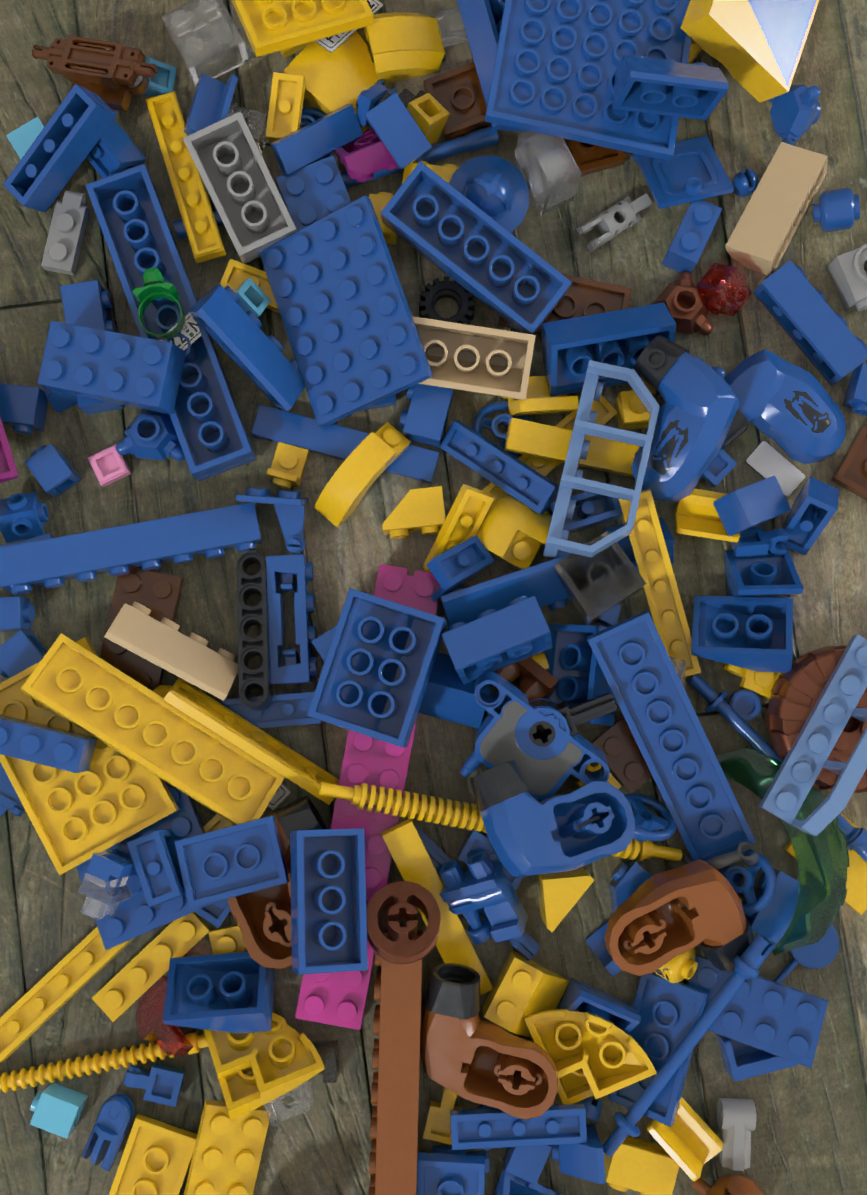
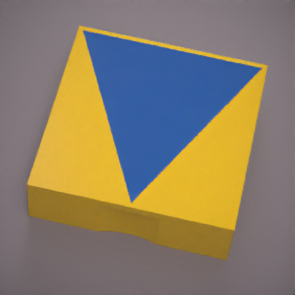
M690 0L681 29L707 54L721 62L732 77L761 103L789 92L819 0Z

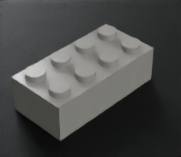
M241 111L183 138L242 263L245 264L260 257L259 252L297 232Z

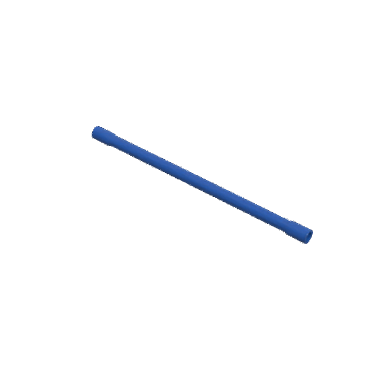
M491 126L470 132L463 137L433 145L429 156L422 161L432 163L465 152H474L498 145V132L493 130ZM398 167L392 170H385L384 168L374 172L375 176L364 182L350 179L347 171L340 174L345 187L348 188L402 172L404 169ZM279 191V193H280V195H281V198H282V200H283V202H284V199H283V196H282V194H281V191ZM213 211L217 226L224 225L218 211ZM183 220L173 221L178 239L187 238Z

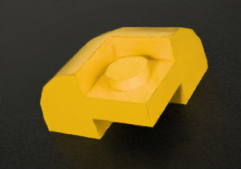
M513 496L503 497L491 504L476 535L489 553L523 570L529 568L541 544H546L552 515L547 512L538 514Z

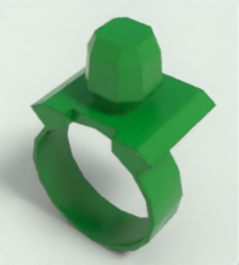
M158 268L146 269L143 274L144 286L135 288L132 291L140 303L138 320L143 330L150 337L157 340H168L178 335L185 324V313L177 301L180 295L172 283H164L163 275ZM158 298H167L175 302L181 310L177 326L165 334L149 332L143 324V314L146 307Z

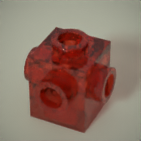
M714 263L696 285L705 300L706 308L716 315L721 313L734 317L752 294L746 283V277L737 267Z

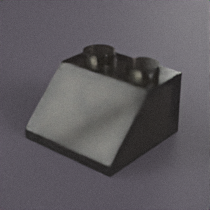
M605 531L586 545H593L611 534L610 531ZM617 542L592 557L572 553L554 565V569L569 600L587 625H590L641 591L647 584Z

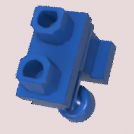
M483 851L469 857L467 865L470 870L464 872L456 860L443 864L439 872L444 884L440 896L444 902H447L449 910L453 914H463L470 925L467 929V935L472 944H482L492 937L495 943L523 936L528 915L509 879L503 873L504 868L500 861L492 863L486 852ZM484 908L488 919L481 918L479 909Z

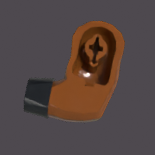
M303 796L275 809V813L268 815H274L290 882L227 898L229 908L240 928L250 957L266 968L283 969L292 965L290 831L327 829L321 815L308 796Z
M698 859L679 868L655 874L646 880L610 917L604 939L608 953L622 971L641 976L655 972L677 955L687 952L697 945L701 946L715 968L720 971H734L735 963L733 960L737 955L741 956L753 941L754 936L750 922L744 913L741 900L730 882L714 867L704 860Z
M454 963L436 966L432 971L426 993V1010L420 1028V1054L426 1075L462 1098L474 1103L498 1108L513 1117L525 1120L540 1117L553 1105L558 1091V1069L551 1055L538 1044L511 1035L499 1025L480 1019L478 1014L480 1012V975L476 970Z

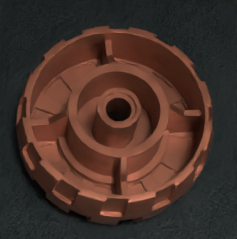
M847 645L828 646L810 651L794 660L791 670L780 674L770 691L769 705L765 708L764 720L765 729H768L772 741L770 746L777 752L782 761H784ZM867 688L856 708H867ZM851 716L827 760L847 763L867 727V722H861ZM822 768L813 787L831 792L840 775L833 774ZM867 769L854 793L867 792Z

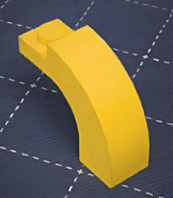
M388 422L377 432H371L337 469L321 492L314 508L338 528L356 511L371 485L388 466L407 450L411 441Z

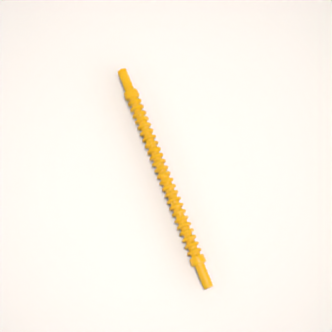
M197 1032L186 1034L185 1038L179 1035L176 1040L169 1037L167 1042L160 1039L158 1044L151 1041L148 1046L141 1043L139 1048L132 1045L130 1050L123 1047L121 1052L113 1049L112 1054L108 1051H104L102 1056L99 1053H95L93 1058L88 1054L84 1057V1060L78 1056L74 1062L69 1058L66 1060V1063L59 1060L56 1065L50 1062L47 1067L44 1064L39 1065L38 1069L35 1066H31L29 1071L26 1068H22L19 1073L16 1070H12L10 1075L7 1072H3L0 1077V1092L2 1090L4 1093H8L10 1088L13 1091H17L19 1086L22 1089H27L29 1084L31 1087H36L38 1082L41 1085H45L47 1080L52 1084L56 1081V1078L62 1082L65 1076L71 1080L75 1074L80 1078L84 1072L90 1076L93 1071L97 1074L101 1073L102 1069L109 1072L111 1067L118 1070L120 1065L127 1068L129 1063L137 1066L139 1061L142 1064H146L148 1059L155 1062L157 1057L165 1060L166 1055L174 1058L175 1053H178L179 1056H183L184 1052L191 1055L198 1053L201 1048L208 1047L205 1034L198 1035Z

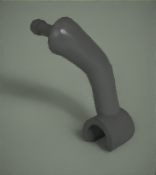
M742 842L737 850L713 857L705 862L716 870L739 861L745 865L752 866L759 861V854L755 852L751 856H744V852L749 850L751 845L749 842ZM690 855L683 857L685 863L693 862Z

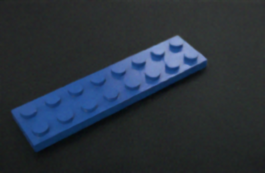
M648 610L588 636L587 640L668 810L676 822L678 831L692 860L707 861L713 857L737 850L742 842H749L750 845L756 843Z

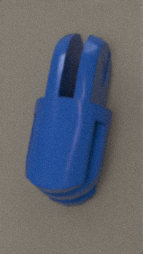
M118 1093L112 1095L104 1102L81 1155L84 1159L90 1156V1162L95 1165L102 1162L101 1168L105 1171H110L134 1116L135 1107L129 1096Z

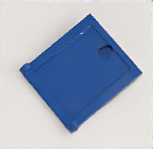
M707 135L675 142L674 154L670 161L633 153V161L638 163L659 209L733 192L734 187Z

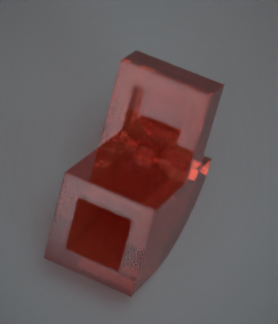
M162 976L147 990L138 1004L136 1011L137 1030L142 1040L155 1041L159 1037L157 1044L168 1056L173 1054L174 1056L184 1057L194 1046L177 1026L166 1025L162 1022L168 977Z

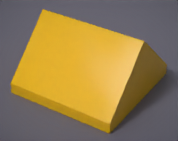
M582 867L566 872L537 875L540 914L547 929L551 932L556 929L594 882L591 875Z

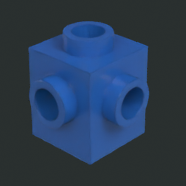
M36 492L27 494L17 493L9 498L0 499V531L6 543L44 535L45 524L49 521V512L46 504L40 503Z

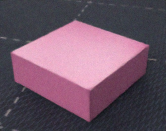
M116 444L88 457L102 487L132 474L123 455L118 454L116 451Z

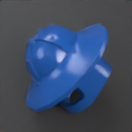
M478 156L464 162L453 173L449 182L453 188L510 233L523 222L529 207V189L523 174L511 162L497 156Z

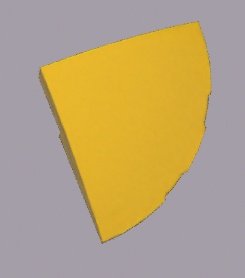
M357 31L350 35L333 52H330L316 41L310 42L284 69L285 74L305 77L304 97L310 101L311 107L321 110L326 115L347 104H352L357 114L356 101L363 90L369 89L377 82L374 63L372 62L368 47ZM360 125L362 132L367 131L369 125L366 127Z
M567 1009L545 1010L524 1017L534 1043L551 1055L558 1069L557 1092L563 1105L574 1104L593 1095L595 1099H598L657 1074L650 1058L637 1041L615 1026L613 1022L589 1012L584 1013Z
M273 1012L271 1031L231 1033L203 1029L230 1120L277 1099L325 1069L319 1053L303 1032L299 1034L287 1024L285 1018Z

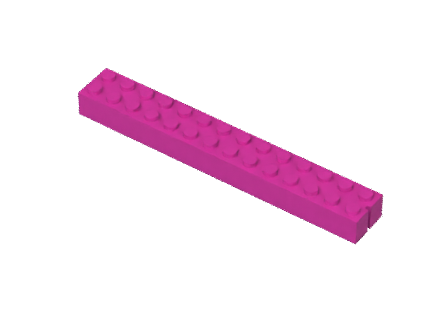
M380 564L374 596L436 615L439 599L434 602L430 596L441 585L432 573L414 570V576H410L407 568ZM417 718L407 747H399L349 730L339 785L353 788L354 785L361 786L362 783H367L368 789L371 784L376 785V792L379 786L385 787V792L387 788H393V795L396 789L402 790L403 794ZM336 798L330 829L364 828L367 909L372 896L379 889L387 885L392 855L381 832L398 824L399 812L397 816L391 815V809L388 815L383 814L382 809L380 813L374 812V805L371 812L365 810V805L363 810H359L356 805H351L350 801ZM381 916L378 921V926H380ZM368 939V970L303 974L295 1015L296 1019L356 1030L361 1029L375 954Z

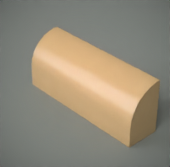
M784 142L780 143L725 245L727 252L735 261L748 269L767 276L775 272L827 174L828 156Z

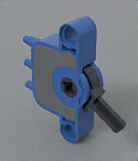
M487 671L478 676L475 682L474 697L476 702L490 714L476 732L475 750L461 768L460 774L462 776L468 777L480 763L490 769L505 762L515 760L532 789L529 791V794L536 800H543L552 796L570 774H573L585 784H589L592 781L607 782L610 770L605 754L578 734L577 725L616 711L617 704L611 693L608 692L569 707L567 701L559 704L545 698H536L528 701V696L495 672ZM492 684L498 688V692L495 695L488 696L483 694L481 688L484 685ZM542 724L543 728L547 729V731L542 733L536 726ZM593 762L602 765L595 772L585 769L588 764Z

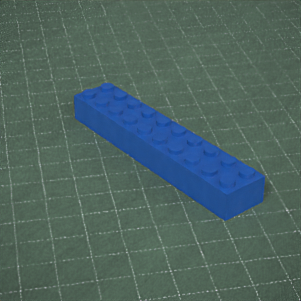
M145 164L86 184L85 186L140 336L157 340L150 337L141 327L138 320L140 303L132 293L135 288L144 286V271L150 268H158L163 275L164 283L169 282L175 286L180 295L177 301L182 306L185 316L189 313L188 310L198 302L154 181ZM167 298L153 300L146 307L143 314L145 329L154 334L167 333L180 320L181 310L179 306ZM197 322L202 336L191 344L189 338L183 334L175 336L184 338L188 343V348L184 350L186 356L173 415H169L190 472L198 481L253 462L257 458L212 337Z

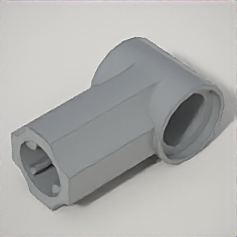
M718 1098L716 1116L720 1129V1139L724 1143L723 1150L720 1152L719 1162L722 1167L734 1171H744L750 1168L751 1131L755 1130L757 1121L755 1103L752 1099Z

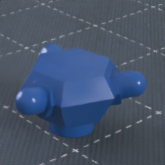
M806 84L791 85L789 92L768 100L772 103L770 115L774 130L782 139L781 142L795 146L796 140H799L810 129L811 125L815 124L819 119L821 106L817 100L820 96L818 86L807 87Z
M141 409L124 431L126 435L124 440L116 445V451L120 455L131 453V455L134 454L135 458L163 461L166 457L169 459L170 456L177 461L185 459L171 417L167 413Z

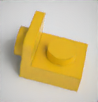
M278 442L271 468H268L266 472L268 478L273 480L272 485L290 490L291 486L300 487L310 453L309 450Z

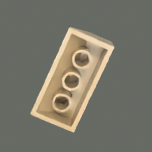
M412 316L433 374L432 378L419 384L526 400L536 335Z
M136 601L133 602L132 606L126 603L123 605L106 632L105 638L223 701L225 700L238 673V664L234 662L237 656L222 648L218 652L206 647L209 641L193 632L189 637L178 632L180 625L165 617L159 622L149 616L152 610Z

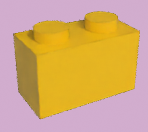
M628 1135L612 1157L605 1154V1181L613 1189L627 1192L628 1189L640 1192L641 1195H672L679 1165L660 1144Z

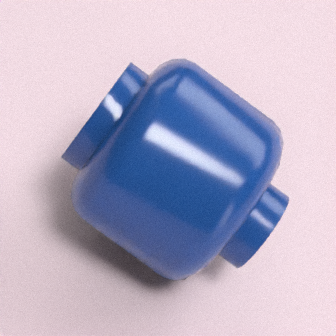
M850 188L823 191L819 197V203L813 204L814 223L820 222L821 229L824 232L850 229L854 224V220H859L860 218L859 195H853Z

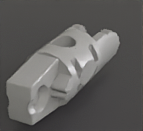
M647 193L634 201H631L630 197L627 196L611 208L579 226L576 230L579 235L591 231L595 226L598 227L602 236L593 239L586 246L591 253L622 231L640 222L642 218L639 213L647 209L653 202Z

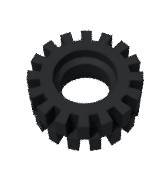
M444 276V281H440L438 277L433 279L432 285L428 283L425 286V291H422L420 294L419 316L421 318L470 325L474 315V295L455 280L454 282L449 281V276ZM443 297L454 299L459 306L458 312L450 318L439 316L434 308L439 299Z

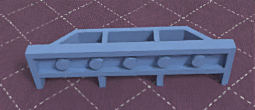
M589 360L543 554L545 557L556 559L558 550L592 557L628 536L633 530L660 408L634 369ZM599 375L627 381L650 413L646 435L595 424L597 411L591 410L593 400L600 401L604 382L598 381ZM585 434L643 447L634 490L582 478L583 470H579L577 467L579 459L586 460L590 445L589 440H584ZM572 488L631 501L626 525L591 546L568 541L569 531L563 530L565 518L572 520L576 500L570 499Z
M858 634L852 636L759 804V807L791 826L814 836L820 834L845 809L867 769V727L847 763L827 760L851 716L861 722H867V708H856L867 688V639ZM822 768L833 774L840 775L829 796L804 821L795 819Z

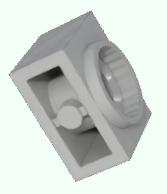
M867 244L837 256L827 267L845 312L857 308L858 311L867 309V273L864 270V267H867Z

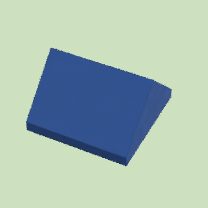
M788 549L784 555H774L768 550L767 555H756L753 557H735L733 550H725L726 596L788 598L803 593V585Z
M438 653L418 713L479 728L485 709L476 702L474 697L476 680L463 685L451 657ZM489 684L484 685L481 691L485 695H490L491 686Z
M572 977L558 1009L589 1012L613 1022L615 1026L626 1034H629L641 1022V1016L630 1003Z

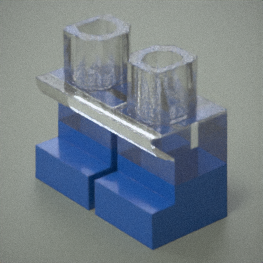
M118 849L93 853L78 892L87 896L80 913L100 920L103 919L104 915H114L119 903L131 898V891L126 886V882L129 876L137 874L131 854Z

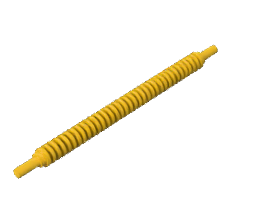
M325 782L320 783L319 795L348 800L351 805H356L359 810H363L365 805V810L371 812L374 805V812L380 813L382 809V813L388 815L391 809L392 816H397L399 812V817L405 818L407 815L408 819H414L416 815V820L422 821L423 818L425 822L433 821L435 824H439L441 821L442 825L447 826L449 823L451 827L458 826V828L462 829L466 826L467 830H473L474 828L475 831L480 832L482 830L486 833L481 812L478 811L477 805L473 803L469 805L467 802L460 803L457 800H454L452 803L451 799H445L444 801V798L437 797L435 799V796L430 795L427 799V795L421 794L419 797L418 793L414 792L410 797L409 791H404L402 794V790L396 789L393 795V788H387L385 792V787L379 786L376 792V785L371 784L368 789L367 783H362L361 786L354 785L353 788ZM632 839L625 850L612 856L640 862L644 861V859L649 860L651 857L680 862L682 850L655 845L651 840L638 841Z

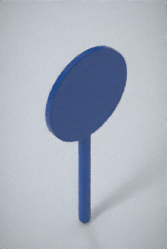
M811 915L800 918L788 941V947L793 959L774 981L781 983L798 963L811 969H819L829 965L835 959L839 949V937L834 926L819 916Z

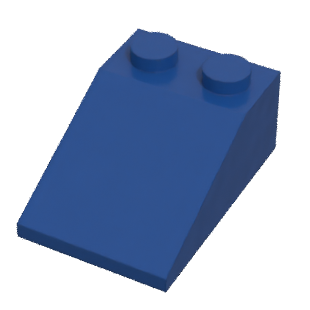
M694 595L691 655L757 672L786 673L790 671L793 655V598Z
M248 952L170 958L162 1022L166 1025L231 1033L271 1031L275 968L261 966L250 957Z

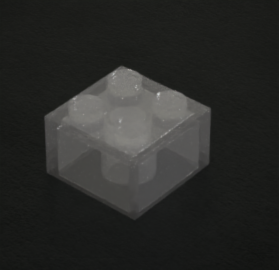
M194 0L161 16L169 38L195 87H197L202 73L215 79L249 62L245 43L222 0Z
M528 130L519 134L513 165L523 174L529 189V202L532 207L537 206L542 216L573 201L581 171L564 139Z

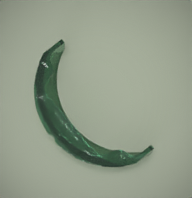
M747 748L716 755L725 777L742 784L761 799H763L782 764L773 758L759 754V751ZM812 786L795 819L804 821L826 799L820 790L816 791ZM838 817L817 836L802 832L779 819L795 851L799 871V893L790 925L783 937L775 945L776 948L772 950L774 956L817 943L825 936L840 906L844 904L848 890L846 889L847 868L850 865L848 847L844 832L838 826Z

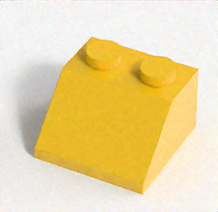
M512 949L493 985V990L490 991L482 1006L483 1016L514 1034L532 1038L524 1017L536 1012L556 1009L569 984V980L531 959L527 960L522 954Z

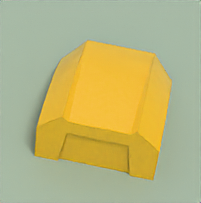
M410 12L374 14L373 24L364 27L366 40L369 42L377 81L383 79L385 84L439 71L445 50L436 18Z

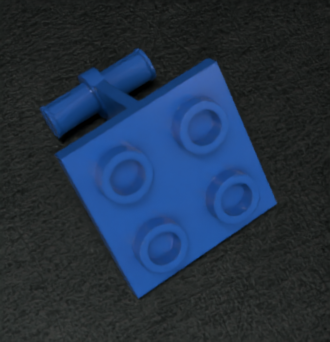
M246 488V493L236 495V501L273 504L288 551L298 554L305 549L306 542L303 538L305 505L309 504V498L301 497V491L282 490L278 491V495H270V489Z

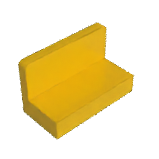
M273 72L265 135L270 143L300 129L306 86L304 76Z
M546 376L529 377L526 400L508 398V409L511 416L567 413L578 409L579 406L578 396L564 394L551 397Z
M694 488L689 496L677 501L674 509L676 533L737 543L740 533L728 536L714 506V501L727 495V493Z
M682 1097L680 1098L674 1125L669 1127L654 1119H650L647 1126L648 1132L694 1182L700 1178L703 1165L723 1150L724 1143Z

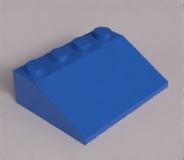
M349 588L307 716L399 747H407L443 639L441 634L445 632L448 623L446 619Z

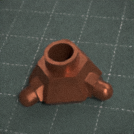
M682 271L678 275V280L674 281V283H669L653 304L665 303L676 323V332L692 334L698 331L701 335L708 336L713 330L712 325L707 321V314L709 312L699 288L695 287L692 282L691 273Z

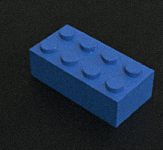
M51 321L37 384L58 393L173 415L186 352L171 342Z
M364 828L290 831L292 971L298 975L368 970Z

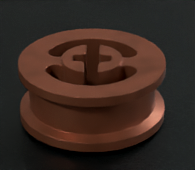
M398 881L385 885L370 899L366 909L367 939L377 955L391 963L410 964L421 960L431 952L438 940L441 916L437 901L427 889L413 882ZM391 905L393 906L388 912V932L395 941L386 938L378 926L382 912ZM416 906L424 913L428 925L422 936L412 941L417 934L418 913L414 907ZM399 918H406V927H400Z

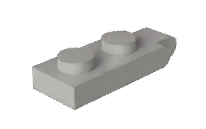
M66 190L63 201L56 202L41 263L44 270L75 276L89 216V207L85 206V194Z

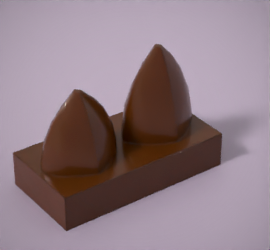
M531 657L495 671V673L502 676L508 682H512L515 679L519 680L518 689L528 696V701L536 698L549 699L558 682L555 677Z

